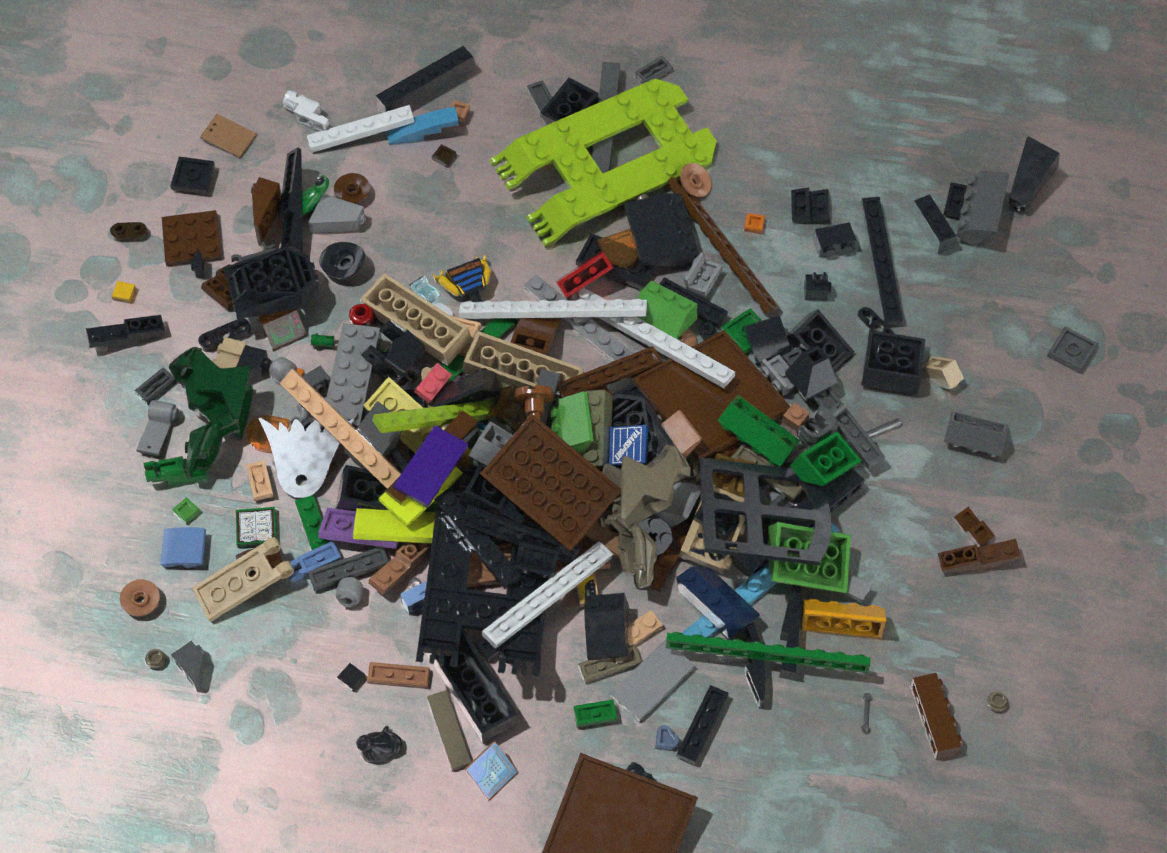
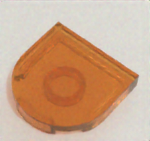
M631 229L598 239L597 243L610 263L619 265V267H627L636 262L638 254Z
M272 415L256 417L247 427V439L254 449L273 454L259 418L264 419L277 430H279V423H282L288 430L290 420Z

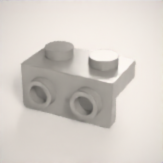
M700 253L694 259L689 272L687 271L684 275L686 289L706 297L722 272V265L706 260L705 254Z
M780 355L769 361L763 359L761 361V373L770 380L772 386L782 396L796 389L785 375V371L789 366Z

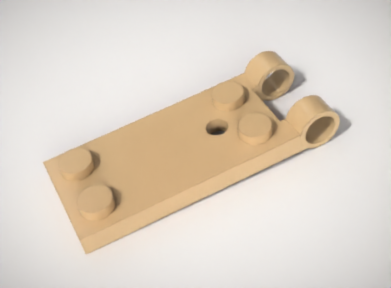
M277 538L267 539L263 544L192 587L198 602L210 622L279 579L287 578L293 574L294 569L289 561H284L275 568H272L266 557L267 555L277 553L281 549ZM256 571L255 576L250 577V572Z

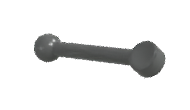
M870 693L863 695L865 706L861 731L864 733L869 731L867 722L869 701L871 700Z

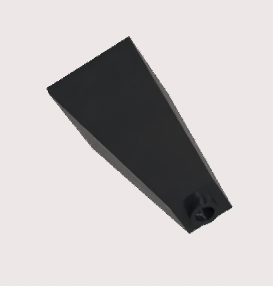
M1029 136L1025 141L1009 197L1011 207L1023 212L1028 209L1057 170L1060 156L1059 152Z

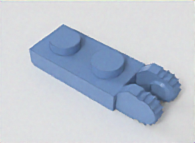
M329 542L291 561L290 564L294 570L299 566L302 569L293 572L289 576L290 581L300 580L304 576H308V572L315 568L342 560L334 542Z

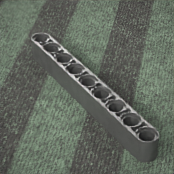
M602 63L598 103L618 95L620 63ZM613 136L595 143L593 146L592 158L602 173L610 171Z

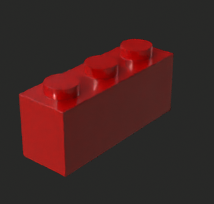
M600 252L556 280L555 283L564 297L568 298L613 269V266L604 252Z

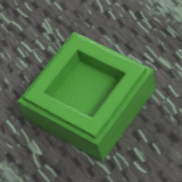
M186 497L172 509V512L181 521L188 524L200 513V509Z

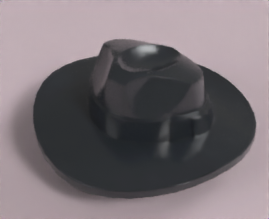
M337 242L323 250L319 258V264L327 275L336 279H346L355 275L360 270L366 256L364 250L354 243Z

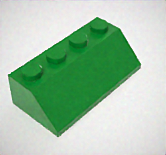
M740 395L730 402L717 420L725 430H731L740 441L750 444L756 453H762L775 466L778 465L780 467L801 441Z

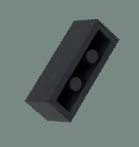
M929 194L914 200L911 213L935 252L939 254L952 249L956 234L931 195Z

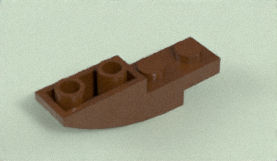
M1016 539L977 547V544L938 553L942 572L947 573L994 569L1002 567V563L1021 559Z

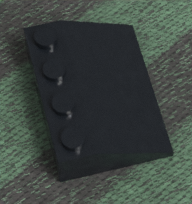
M664 193L625 203L624 208L641 266L692 265L699 252L681 194Z

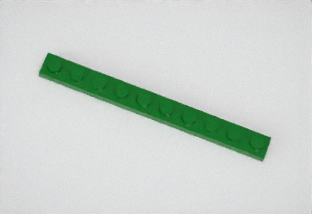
M681 632L667 633L666 648L854 672L868 673L871 662L870 657L862 654L846 655L843 652L830 653L821 649L805 650L803 647L789 648L781 644L764 645L762 642L748 643L740 639L707 638L699 634L691 636L683 635Z

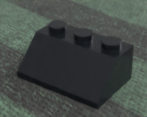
M568 77L539 115L549 125L597 104L599 93Z
M482 368L477 370L474 375L460 377V380L457 382L445 383L444 387L436 394L433 406L483 401L500 394L495 372Z

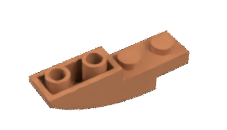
M407 542L396 551V556L369 578L368 584L382 595L392 587H398L429 554L432 543Z

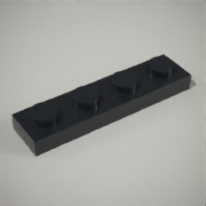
M665 277L659 284L697 303V317L705 322L712 323L716 328H719L728 315L727 310Z
M712 685L709 686L678 749L676 757L691 764H696L728 698V692Z

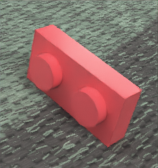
M437 363L414 392L427 403H430L452 374Z

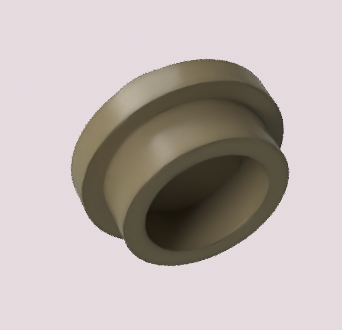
M152 649L145 656L147 666L152 669L162 667L166 661L164 652L159 649Z
M993 692L988 696L987 704L991 710L1000 712L1007 707L1008 699L1002 692Z

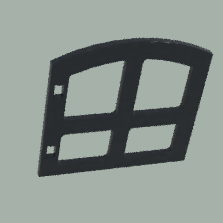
M700 457L699 470L704 552L820 565L826 554L831 536L829 504L820 485L802 481L792 468ZM712 473L741 476L743 478L744 502L714 498ZM758 478L798 482L806 493L812 510L761 504ZM715 512L745 516L747 543L717 539ZM761 518L812 523L814 525V532L809 548L803 550L765 545L763 543ZM725 546H727V547H735L736 550H734V549H726ZM787 554H796L798 557L787 556Z

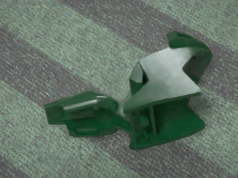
M198 347L186 350L169 364L170 372L175 380L186 387L188 408L200 418L205 416L210 422L191 431L189 442H185L187 459H183V470H186L187 478L193 476L196 468H200L202 471H207L211 468L220 451L223 437L234 433L237 439H243L253 397V386L248 385L250 366L219 368Z

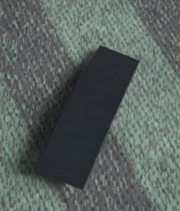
M754 623L746 625L745 635L748 642H760ZM747 658L749 664L745 666L744 673L758 707L762 708L766 681L764 660Z

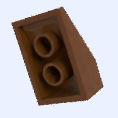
M259 177L257 182L252 185L251 193L254 228L258 246H261L262 241H265L279 213L281 189L280 183Z

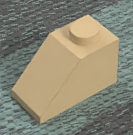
M932 356L923 363L922 371L939 387L953 389L964 379L954 359Z

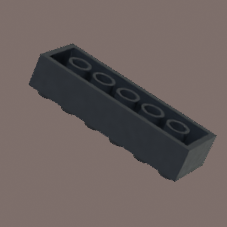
M461 628L457 667L450 665L452 656L444 655V664L438 665L439 654H435L434 665L481 742L484 743L518 724V714L465 630Z

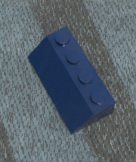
M691 566L676 577L679 592L728 639L760 616L748 602L708 567Z

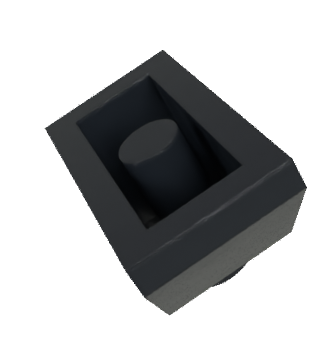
M245 345L236 367L250 366L249 381L261 377L264 370L268 369L270 359L268 358L267 350Z

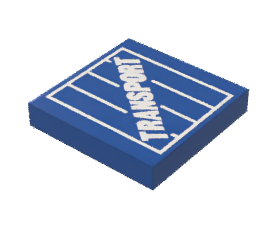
M648 426L609 427L608 464L614 467L622 466V458L628 456L646 465L648 459Z

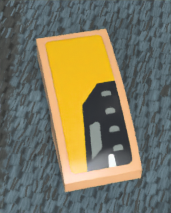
M595 572L577 585L580 607L585 605V596L598 595Z

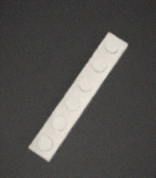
M410 105L316 132L307 135L310 150L313 153L411 124L415 121Z

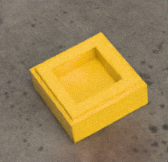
M117 281L112 299L131 303L136 289L135 284Z

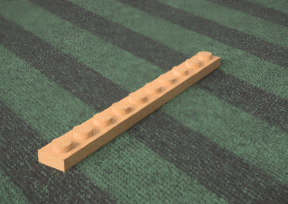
M292 369L280 382L387 489L401 475L296 370Z

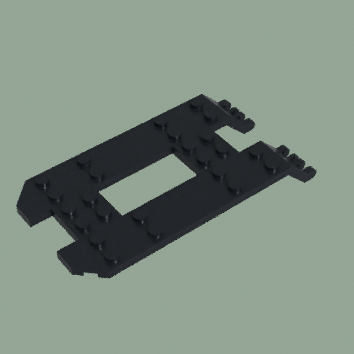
M461 467L459 470L463 472V476L445 492L452 490L461 501L477 469ZM438 506L416 662L422 663L424 653H431L430 664H434L435 654H439L438 665L444 664V655L452 656L450 665L457 667L461 628L483 631L547 582L549 578L540 577L537 573L533 572L521 573L516 569L521 578L516 583L507 587L506 594L466 589L471 548ZM516 507V510L525 517L526 513L519 507ZM526 520V526L541 531L535 525ZM512 543L510 563L514 567L519 545ZM545 611L500 645L498 673L506 671L505 663L513 664L512 675L517 674V667L521 665L520 676H525L526 666L533 667L532 676L539 678Z

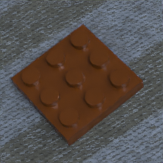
M216 210L161 217L166 266L189 264L191 260H194V253L202 252L204 262L221 260Z

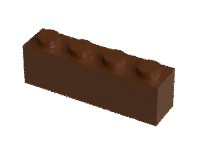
M937 673L914 677L910 686L935 760L958 755L963 746L961 735H957L955 729L957 727L956 720L950 714L949 699L944 697L942 680L938 679Z

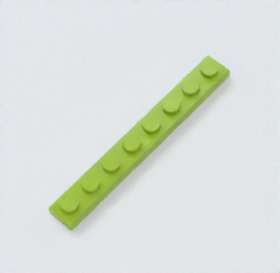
M496 399L374 414L372 421L380 433L433 427L435 425H448L463 410L476 421L486 420V416Z

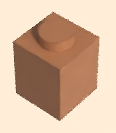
M794 402L783 415L781 426L797 437L799 427L801 425L806 427L810 412Z

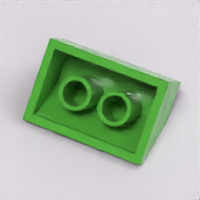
M651 280L640 291L637 299L647 300L646 316L636 317L678 340L697 320V303Z
M584 391L558 399L549 411V417L552 420L551 430L581 455L585 453L593 442L588 395Z

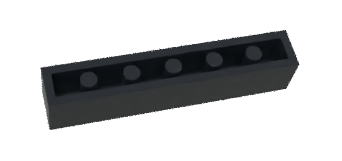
M464 46L456 49L377 94V109L384 113L416 104L473 71L474 57Z

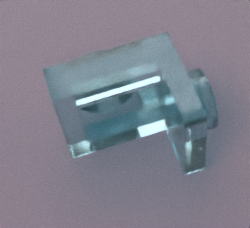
M421 276L409 284L411 291L430 303H433L440 296L439 290L429 285L425 276Z

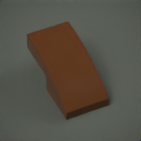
M969 506L952 518L959 529L978 547L995 536L983 520L979 521Z

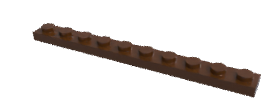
M671 177L667 181L671 186V191L682 195L685 208L689 210L690 216L699 223L701 231L708 235L711 244L720 251V256L727 260L730 264V269L739 276L740 282L750 291L751 297L758 301L761 305L760 309L766 314L777 315L781 308L699 200L684 189L680 178Z
M739 440L717 453L731 458L739 449L742 441ZM716 454L712 455L710 459H714ZM700 478L696 483L698 486H700ZM701 493L688 518L671 529L672 542L662 554L657 555L653 566L654 578L651 585L647 587L658 592L662 591L679 559V553L701 502Z

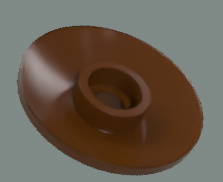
M357 173L342 175L334 184L335 196L338 199L354 204L365 200L370 192L369 181L363 175Z

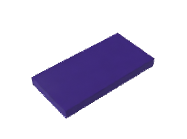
M435 425L394 484L393 489L428 508L467 450L469 444Z

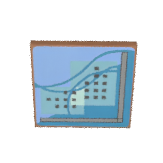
M495 741L464 769L487 800L517 773V770Z

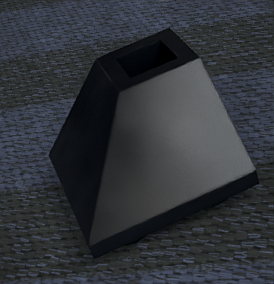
M818 345L803 352L785 371V375L805 401L838 385L829 358Z

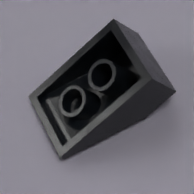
M819 309L809 313L787 334L789 343L795 349L799 347L802 352L818 345L829 358L833 371L855 352Z
M345 465L341 474L335 509L356 511V508L388 510L379 501V497L386 492L387 488L369 470Z
M625 593L585 596L584 618L587 659L628 657L629 604Z

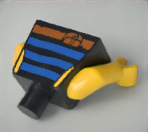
M483 255L482 260L476 256L472 261L446 270L445 276L443 270H439L440 276L433 274L435 283L441 284L444 289L460 299L469 296L472 302H482L479 292L484 291L489 283L491 270L486 262V255Z

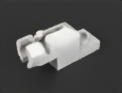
M292 90L286 93L283 99V104H285L283 107L294 113L296 123L318 132L330 129L328 119L320 115V103L304 95L298 97V93Z

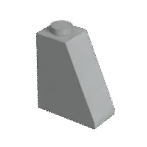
M323 194L308 222L311 233L358 231L360 225L364 224L366 215L364 214L363 206Z

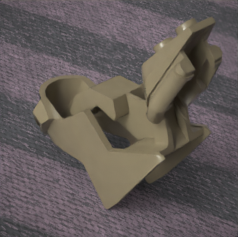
M666 445L661 453L646 466L628 456H624L622 458V470L611 464H605L602 472L621 488V494L599 518V525L604 527L607 524H612L620 532L617 547L621 567L624 573L635 574L638 588L651 585L654 578L653 566L657 558L656 543L639 527V524L651 515L671 506L674 496L673 483L693 476L682 453L677 447L672 445Z

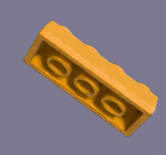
M816 599L804 600L801 630L882 638L886 623L885 608H880L876 605L860 606L856 603L840 604L836 601L820 602Z

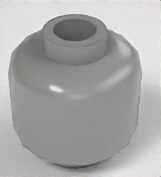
M279 357L271 363L269 374L272 379L280 383L292 369L297 370V366L287 358Z
M354 577L341 579L335 594L336 599L345 607L357 605L361 600L364 589L363 584Z

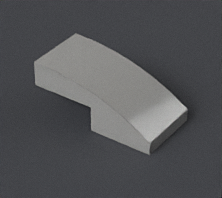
M848 574L847 593L837 594L842 597L847 595L863 603L872 589V584Z

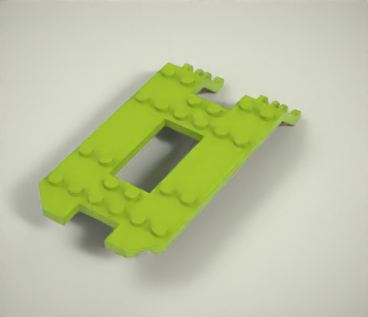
M653 79L516 138L499 155L492 157L489 162L492 166H496L503 161L505 162V165L499 166L496 169V173L500 174L501 180H506L512 175L514 176V179L505 183L507 190L516 188L534 171L545 165L553 163L569 189L552 196L538 210L526 217L529 223H533L540 218L542 219V222L536 223L533 226V230L537 232L536 235L540 238L549 232L552 236L542 240V244L546 248L555 244L573 227L630 202L640 195L650 193L667 185V181L671 177L680 178L681 170L685 165L696 163L703 168L709 166L717 141L708 127L695 133L690 131L676 110L677 107L688 102V98L680 86L659 79ZM643 123L659 146V149L602 173L586 147Z

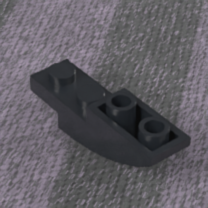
M153 315L124 319L123 324L86 328L85 333L89 348L107 346L109 350L146 341L164 333L165 328L162 316Z

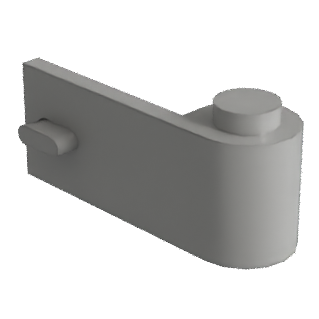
M157 400L150 402L148 409L149 420L136 449L137 452L155 456L160 455L172 423L179 414L176 404Z

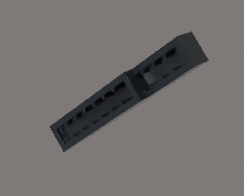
M297 147L287 153L278 217L284 219L281 248L288 247L302 252L301 149Z
M796 585L791 587L780 640L787 641L786 647L789 648L798 647L801 586ZM782 663L779 677L795 681L797 664Z

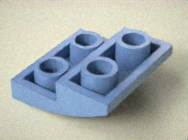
M198 527L164 529L160 565L164 568L182 565L185 568L203 565L206 529Z

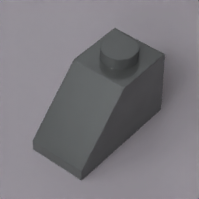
M191 640L171 655L180 671L194 689L199 691L206 664L203 657L205 652L200 645L196 646Z

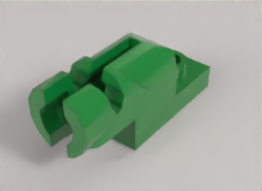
M183 456L143 463L147 482L167 481L170 486L207 479L206 471H202L200 468H196L193 476L187 478L186 470H183Z

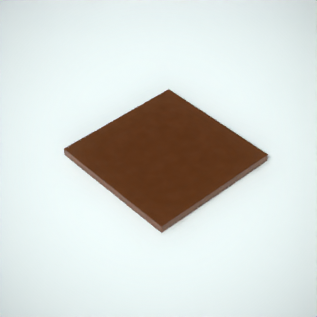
M725 330L692 347L735 371V377L725 388L671 358L634 377L632 380L633 384L664 421L678 410L682 411L702 438L700 443L691 452L698 462L700 457L708 458L739 441L735 433L731 430H725L720 425L721 423L717 421L730 402L738 395L773 421L783 417L785 412L791 407Z
M580 753L542 853H678L698 797Z

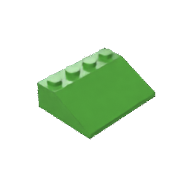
M777 522L768 527L767 545L807 550L812 541L814 528ZM831 532L830 542L820 565L769 560L771 581L846 594L851 535ZM787 554V556L798 557L796 554Z

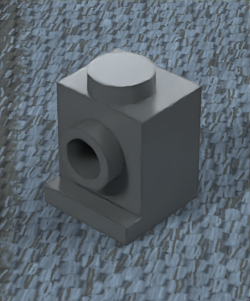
M321 365L302 376L319 394L325 388L329 389L331 378Z

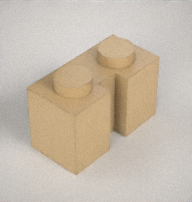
M225 337L223 343H220L217 349L219 356H216V359L212 361L219 368L236 367L243 349L247 345L246 342Z

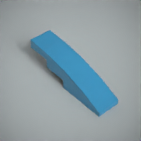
M450 107L413 117L414 123L387 130L386 133L389 145L423 140L424 135L440 133L441 128L459 125L456 108Z

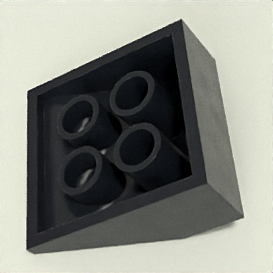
M869 330L861 385L918 394L922 375L925 339Z

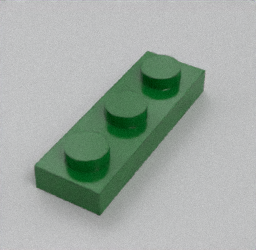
M314 495L295 500L311 551L329 543V540L319 538L318 532L322 518Z

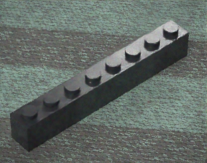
M853 468L828 484L821 486L829 504L830 514L863 488L864 478ZM807 495L802 502L798 501L792 506V508L812 510ZM777 519V522L808 528L814 526L812 523ZM772 524L763 530V543L767 545L768 527ZM735 556L733 565L749 579L764 567L769 560Z

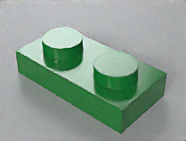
M613 699L573 706L577 728L617 721Z

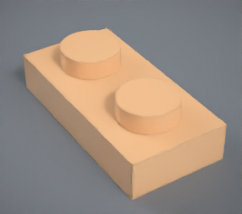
M265 460L246 464L254 501L274 497Z
M652 610L628 624V647L636 646L663 628V624Z

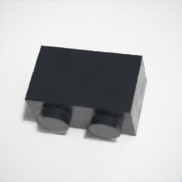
M850 222L814 230L813 241L819 257L848 253L855 249L856 238Z

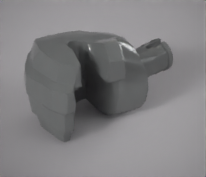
M838 400L830 409L819 406L815 418H809L806 426L815 431L816 435L810 432L804 425L799 427L798 439L801 440L806 448H811L837 431L838 422L836 418L847 410L844 403L841 405L842 401Z

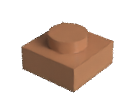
M453 100L450 107L456 108L458 121L465 122L470 105Z

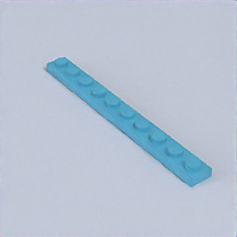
M831 522V532L838 533L839 529ZM769 562L735 589L750 605L778 583L771 581ZM703 615L682 633L683 635L691 636L699 634L710 638L719 629Z

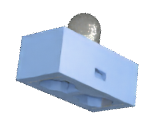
M417 577L410 579L409 585L411 589L400 594L401 602L408 615L422 609L424 604L427 581L422 583Z

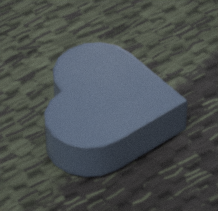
M660 726L657 730L655 749L676 750L680 744L679 737L673 734L669 726Z

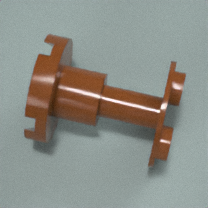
M535 385V389H529V386L517 388L515 390V400L518 403L525 404V415L530 416L533 414L541 421V416L544 415V404L551 402L554 398L552 388L543 385Z

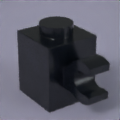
M813 272V274H805L804 300H827L828 293H831V282H828L827 273L816 274V272Z

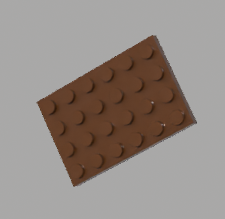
M533 414L529 416L480 473L481 476L569 551L573 550L610 507L612 502L621 494L620 487Z

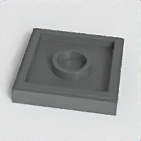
M1065 326L1048 352L1047 357L1081 374L1098 347V343Z

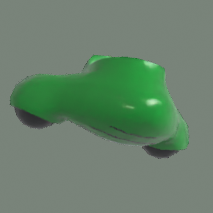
M319 176L315 180L313 187H307L302 190L303 216L314 212L321 197L328 189L329 179L326 176Z

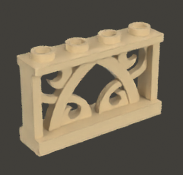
M713 484L714 494H726L734 501L744 502V498L717 488ZM739 515L736 531L734 528L726 541L739 542L736 541L738 535H743L746 524H743L745 516ZM693 520L678 557L691 560L723 574L724 569L729 570L733 559L729 558L730 555L723 554V558L720 561H714L707 552H704V556L689 551L690 549L704 550L703 538H698V534L703 533V526Z

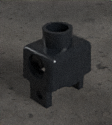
M389 320L379 330L392 341L386 352L382 354L374 346L370 345L362 352L361 356L374 366L372 371L382 379L386 380L389 377L397 383L401 378L405 377L413 383L421 375L422 369L426 367L418 359L425 346L408 329L403 332Z

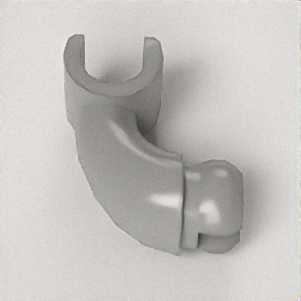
M300 403L297 405L300 417H292L290 421L291 426L295 419L302 424L309 418L310 413Z

